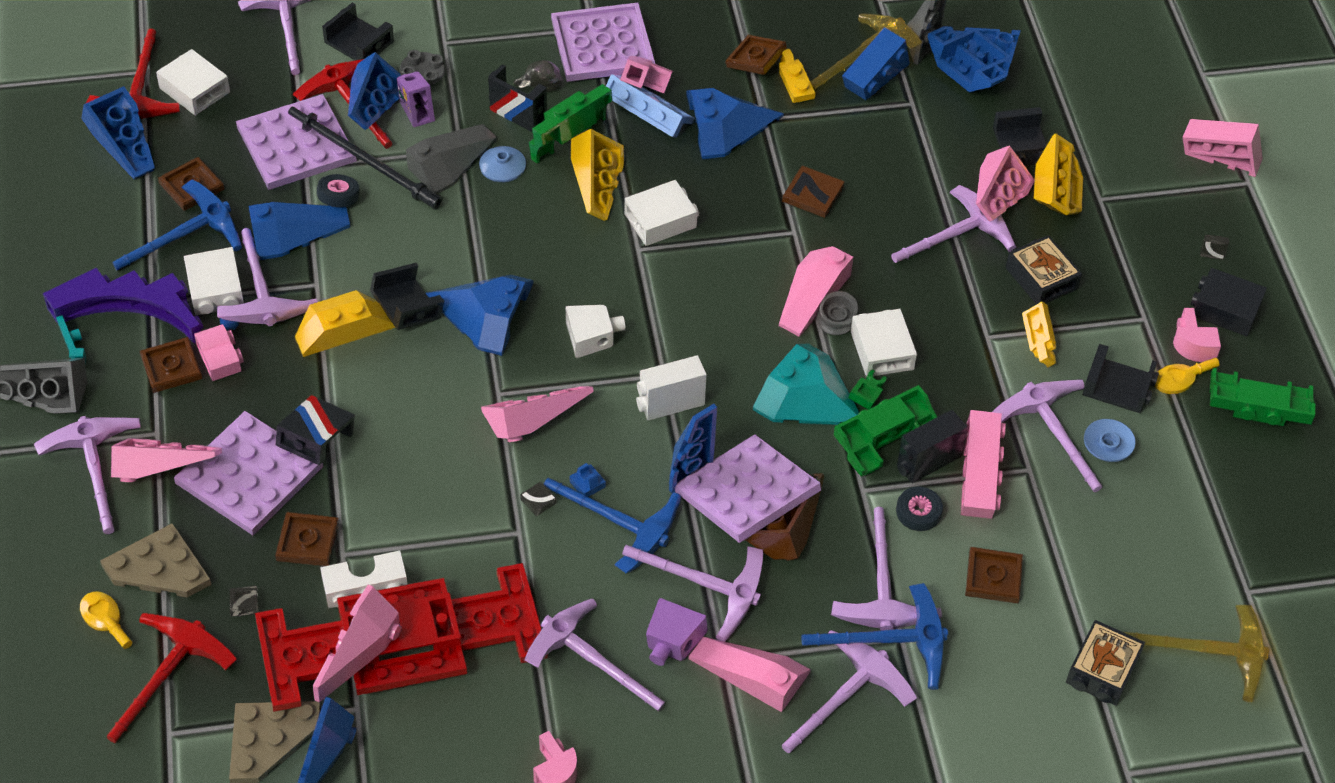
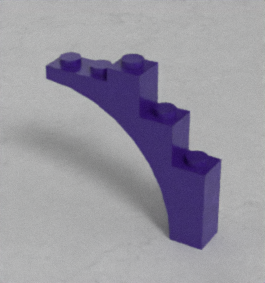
M94 268L43 293L47 309L57 323L56 317L61 315L64 321L67 322L74 318L94 313L112 311L135 312L153 316L170 323L189 337L194 344H196L194 334L201 332V329L204 328L200 318L197 315L193 316L191 314V308L186 298L188 289L183 280L178 281L173 273L148 284L144 277L140 278L134 270L110 282L106 274L102 276L98 269Z

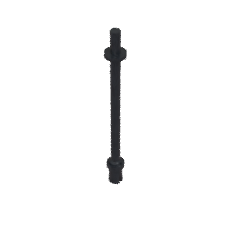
M294 106L288 110L290 116L303 123L302 130L308 132L313 129L411 191L414 200L424 202L433 210H436L441 205L443 197L428 189L426 184L423 182L417 184L320 124L317 122L318 116L312 112L306 115Z

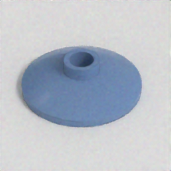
M499 146L489 149L481 156L479 167L486 178L495 182H509L517 179L524 173L526 160L524 155L517 149Z
M1100 419L1087 427L1084 434V443L1087 450L1096 458L1108 462H1118L1132 454L1135 448V437L1125 424L1113 419Z

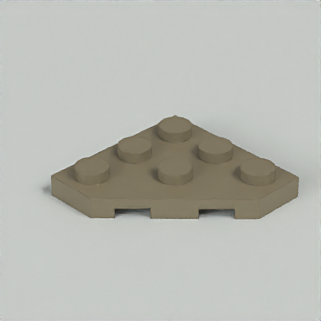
M173 524L100 560L104 571L116 586L125 587L126 584L138 586L140 590L157 593L168 591L176 593L177 596L189 597L211 585L210 578Z
M317 701L301 702V707L273 712L272 702L235 703L230 783L261 782L277 764H282L297 751L299 745L309 737L312 738L321 711L320 703Z

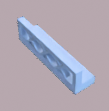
M611 74L606 87L612 90L613 101L671 137L677 138L683 123H693L694 117L646 88H639L621 81L622 75Z

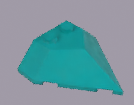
M796 344L769 374L753 406V411L772 422L783 423V420H799V423L838 425L840 422H844L859 414L854 401L848 398L849 392L830 356L810 344Z

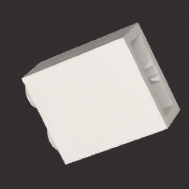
M192 49L156 72L159 88L194 115H197L230 93L227 75Z
M676 180L625 198L624 214L645 246L694 229L697 226L698 208L694 203L690 202L686 190L683 187L681 188Z
M233 247L184 256L195 316L217 312L218 306L244 304Z
M901 309L853 316L851 334L866 377L870 370L875 371L873 376L914 370L917 353Z
M698 355L641 370L640 381L637 382L639 397L636 398L639 411H644L647 420H652L705 405L706 372Z

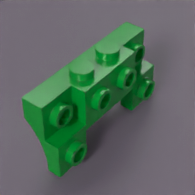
M601 84L586 95L578 91L544 113L545 121L532 128L534 139L529 142L531 160L539 163V157L547 152L555 153V140L563 145L584 130L592 129V125L597 123V120H606L607 105L613 101L612 90Z
M1217 368L1212 369L1209 393H1211L1210 406L1233 410V417L1271 425L1284 426L1286 420L1312 424L1316 407L1313 400V386L1309 385L1307 389L1292 386V382L1289 381L1287 386L1242 378H1240L1238 383V372L1234 371V374L1230 375L1217 372Z
M918 385L891 399L881 401L877 406L869 410H862L858 415L836 425L833 435L848 453L847 460L863 477L883 466V460L876 452V449L902 437L906 433L937 418L930 404L928 395Z

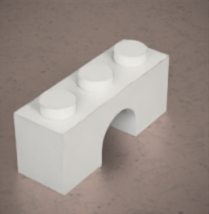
M395 551L374 556L375 569L365 577H357L351 574L347 562L320 567L328 608L338 607L337 598L363 593L368 584L376 590L407 585L401 552Z

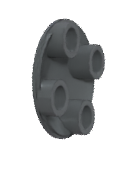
M410 50L407 57L401 62L400 73L404 75L419 72L431 86L443 78L445 65L440 54Z

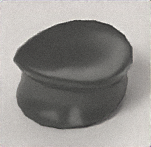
M835 291L826 295L821 301L817 313V322L821 329L830 335H842L851 330L852 318L858 312L856 299L851 294L842 291Z

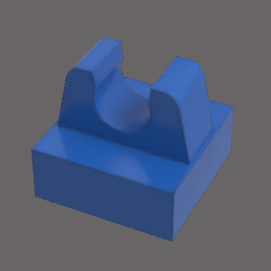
M585 463L577 468L576 473L570 475V483L579 493L587 495V497L606 487V481L591 464Z

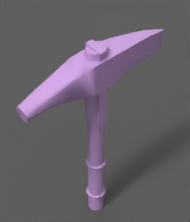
M311 0L238 1L241 11L259 8L280 10L291 73L298 75L300 73V61L297 56L291 8Z
M959 185L951 190L950 193L966 207L971 217L931 237L924 238L922 241L907 248H902V250L893 253L891 257L897 263L975 227L1002 242L1008 252L1016 248V245L1002 216L1000 215L989 222L976 205L977 194Z
M245 228L241 231L258 299L240 305L218 306V318L273 326L276 322L306 313L310 304L318 302L316 298L297 301L270 297L251 230Z
M1083 380L1042 382L1036 385L1029 382L1022 391L1013 395L992 411L994 413H1002L1001 423L1015 415L1039 412L1051 432L1070 456V460L1074 462L1084 477L1085 482L1089 484L1093 492L1101 490L1102 485L1096 478V474L1092 472L1085 462L1081 452L1077 450L1050 408L1055 401L1066 394L1084 389Z
M82 416L77 422L58 429L34 443L39 456L64 448L84 449L104 534L113 533L114 527L96 445L125 430L141 428L140 418L96 417L90 419L89 417Z
M876 507L874 508L873 524L875 525V548L877 554L878 600L861 604L834 601L831 615L855 624L880 628V630H893L894 628L915 625L917 621L916 607L892 600L887 559L888 544L886 543L885 530L886 520L884 508ZM936 608L939 618H942L941 608Z
M628 545L624 547L622 555L728 595V613L723 626L716 635L717 640L726 642L744 619L751 604L758 605L760 593H757L756 589L762 568V549L747 547L746 565L742 573L734 580V583L707 573L671 562L669 559L666 560L644 552L641 549L639 550Z
M588 599L556 614L553 618L549 615L544 618L541 624L543 629L529 648L525 657L526 662L539 668L541 661L548 653L566 645L585 660L621 683L620 685L625 686L644 700L645 703H648L657 711L662 709L665 704L664 701L631 678L629 674L624 673L609 662L596 649L573 633L580 620L597 607L594 599Z
M864 643L835 644L851 660L857 672L839 688L828 702L815 714H812L808 721L795 733L791 734L792 736L782 744L784 751L790 753L799 744H802V741L815 728L821 725L837 707L849 699L867 681L890 691L904 707L916 700L917 697L911 686L889 661L886 651H876Z

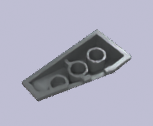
M925 0L914 18L908 22L906 42L914 64L918 65L932 50L927 36L928 33L943 26L947 0Z
M481 124L426 138L406 149L408 169L421 182L426 184L428 189L439 194L454 186L459 181V176L471 168V163L477 157H481L497 141V137Z
M85 358L0 365L1 399L17 401L25 406H34L50 413L79 411L87 386Z

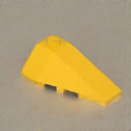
M589 129L571 139V161L587 213L605 221L608 219L613 203V190L617 188L619 183L617 180L618 174L623 170L624 146Z

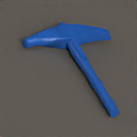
M193 179L181 188L196 200L202 214L179 225L161 237L147 242L144 246L126 255L124 254L123 257L112 262L115 269L119 270L130 265V263L151 252L154 253L155 250L206 224L221 233L230 242L233 251H239L242 248V244L229 214L231 212L229 203L227 201L222 203L202 184Z
M547 478L544 482L545 488L637 534L632 547L653 555L660 546L666 547L670 538L668 533L681 500V496L678 493H672L667 504L642 523L563 485V483H559L551 478ZM623 556L615 563V566L627 574L643 562Z
M921 583L909 586L916 606L917 621L915 629L802 634L801 640L802 645L817 646L827 644L849 645L851 643L916 642L925 661L928 673V689L937 690L939 689L942 669L943 641H947L948 630L945 627H941L939 615L926 585Z

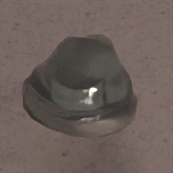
M538 60L531 63L525 70V73L516 79L513 84L520 88L527 85L535 88L538 84L547 87V92H553L561 86L563 78L559 68L552 62Z

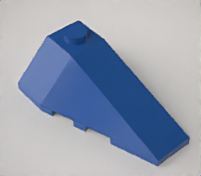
M376 52L357 64L351 80L348 116L364 130L368 129L392 104L400 99L397 78L402 75Z
M123 86L84 104L81 119L98 142L135 180L154 171L155 167L148 143H146L137 104Z
M279 202L249 206L259 260L285 256L290 253L289 250L300 245L306 247L310 245V241L316 238H326L350 228L346 207Z
M715 404L692 417L674 446L669 479V491L671 493L675 492L677 482L714 461L717 406Z
M325 697L297 783H320L343 753L346 743L352 744L357 729L352 727L354 716L329 697Z

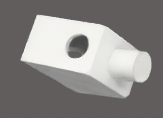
M604 305L566 307V324L576 358L612 347L613 332L625 330L624 317L609 318L607 308Z

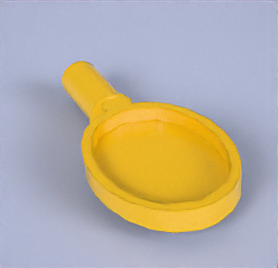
M1215 357L1199 364L1196 363L1191 367L1185 364L1165 366L1158 371L1159 375L1155 387L1165 394L1182 393L1192 387L1197 374L1200 375L1205 371L1219 367V360Z
M102 592L86 594L80 603V611L84 621L95 630L109 631L123 649L129 648L132 645V641L122 630L121 625L118 624L120 621V611L114 599Z

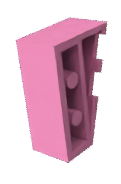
M1190 119L1183 135L1185 155L1210 163L1218 161L1227 164L1228 169L1235 170L1236 167L1248 171L1250 176L1256 177L1263 159L1259 124Z

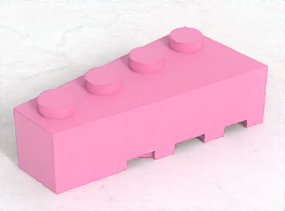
M970 411L966 424L968 429L964 444V456L967 457H965L963 465V477L965 478L962 485L961 515L992 519L995 510L1000 509L1001 495H997L996 491L997 486H1001L1002 471L998 470V462L1003 461L1004 447L1000 446V438H1004L1006 426L1005 423H1001L1002 413Z

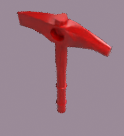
M148 29L144 38L138 68L129 93L137 104L140 119L180 112V103H163L141 95L147 66L151 59V51L155 43L156 30ZM90 95L86 103L101 96Z
M362 60L338 63L333 66L325 65L322 71L301 85L293 95L302 101L320 93L337 90L349 104L351 89L348 84L352 80L357 64ZM374 122L369 129L384 148H390L392 146L391 140L379 125Z
M142 613L139 622L152 626L172 641L175 647L158 667L137 698H134L133 703L123 716L115 723L113 729L106 736L107 739L113 743L118 741L186 653L209 658L219 664L225 671L237 660L236 657L220 641L205 631V626L198 620L191 623L183 619Z

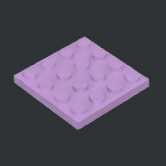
M638 3L551 13V20L567 82L608 77L611 74L622 75L629 56L642 57L651 60L655 64Z
M323 94L236 121L237 129L268 190L357 161L354 155L313 129L308 132L302 130L303 123L288 114V110L292 106L306 115L313 112L318 116L317 122L348 141Z
M244 411L208 445L222 448L221 454L210 459L188 464L174 477L175 484L251 535H254L323 467V463L317 465L276 446V431Z
M756 435L751 436L714 459L713 463L706 464L680 480L675 486L676 493L739 543L821 491L820 482Z

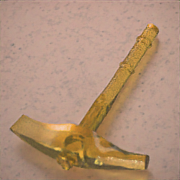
M860 14L858 21L868 24L877 33L864 41L861 46L845 58L837 61L835 65L821 75L819 74L810 83L815 90L840 71H843L861 55L884 27L905 39L910 49L922 42L901 17L896 19L884 15Z
M1252 605L1235 606L1240 622V639L1238 643L1124 632L1146 642L1145 645L1236 656L1237 664L1243 675L1244 691L1242 699L1245 702H1253L1262 671L1263 660H1267L1269 655V647L1263 646L1260 625Z

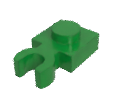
M874 370L869 371L866 379L860 378L848 397L868 410L873 407L880 397L886 381L885 376L881 380L874 379Z

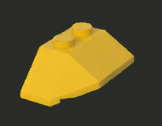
M1054 134L1036 163L1034 199L1061 214H1079L1082 212L1083 175L1080 165L1073 153L1075 152L1073 144L1058 134Z
M355 290L310 304L295 335V339L303 357L396 327L388 318L380 303Z

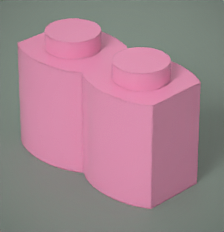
M222 324L194 334L196 345L212 381L241 372L240 363L244 361L240 349H234L233 347L235 340L231 330L226 331Z

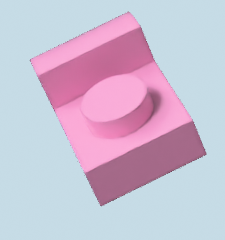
M629 56L620 80L642 88L644 85L664 93L672 70L656 65L651 60L642 57Z
M1184 308L1182 317L1177 320V331L1173 341L1175 349L1183 357L1196 362L1217 358L1221 348L1217 327H1197L1194 308Z
M550 731L539 736L540 751L547 761L533 768L534 782L575 783L577 778V756L574 748L572 747L565 751L562 742L558 738L554 739Z

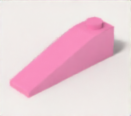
M1010 145L987 154L980 167L976 205L989 222L1004 213L1008 207L1016 204L1019 199L1028 195L1035 181Z
M833 246L810 251L797 267L779 326L800 337L817 317L821 301L831 292L838 291L851 276L853 256Z
M591 386L573 387L550 392L549 397L547 395H533L527 397L528 402H525V400H508L482 406L481 409L497 438H506L508 442L522 440V435L534 432L594 392Z
M128 438L112 446L111 477H118L121 482H135L137 478L216 457L222 453V448L187 445L185 449L182 448L181 443L177 442L161 444V440Z
M369 584L350 613L353 619L348 630H341L338 636L336 654L331 653L328 655L313 684L314 700L319 703L384 651L391 640H396L401 631L399 612Z
M703 637L689 655V660L780 712H783L810 673V669L787 656Z

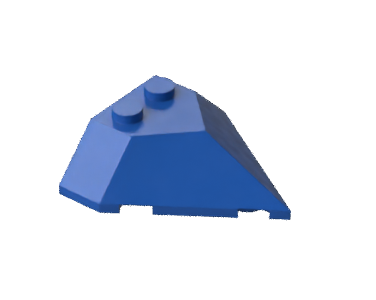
M943 26L928 33L927 37L937 67L968 92L992 87L1006 80L1021 30H1012L1011 33L1000 32V29L965 27V31H955L952 27Z
M714 88L686 90L690 110L694 109L699 129L698 145L702 159L727 156L731 153L732 148L738 144L743 145L768 128V124L773 120L778 121L784 116V113L730 96Z
M506 275L426 293L428 298L437 295L443 298L445 302L442 313L463 335L466 334L473 341V345L478 350L502 356L510 338V322L520 300L526 301L534 281L519 276Z

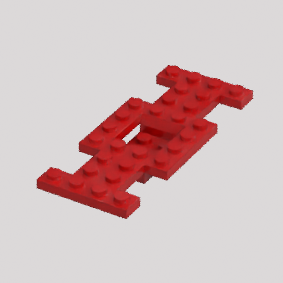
M523 563L497 568V577L501 590L452 600L450 593L447 592L444 578L377 590L399 612V624L401 625V631L397 639L391 640L387 648L379 655L433 645L434 650L379 661V655L353 675L357 695L467 674L463 650L515 641L520 663H525L528 650L540 633L541 626ZM362 593L337 598L341 621L288 631L282 608L255 613L273 712L301 707L297 683L317 679L328 655L331 653L336 654L338 636L341 630H348L353 619L350 613Z

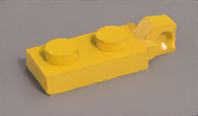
M790 49L784 50L780 58L779 73L792 102L797 103L815 99V91L799 59L794 60Z
M1042 301L1023 312L1022 316L1030 351L1034 353L1035 357L1039 358V362L1050 367L1056 363L1055 354L1052 351L1056 349V341L1048 306Z

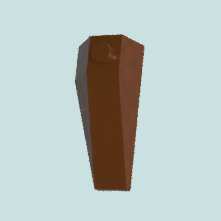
M809 474L818 482H820V487L822 489L823 481L825 478L824 474ZM821 491L752 534L745 541L757 549H762L763 553L772 559H798L807 543Z

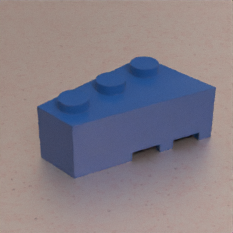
M884 27L842 75L845 87L864 100L875 94L910 64L906 40Z

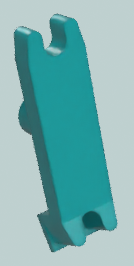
M63 316L56 317L69 350V358H85L86 365L87 357L84 348H75L73 343L82 339L79 329L68 331Z

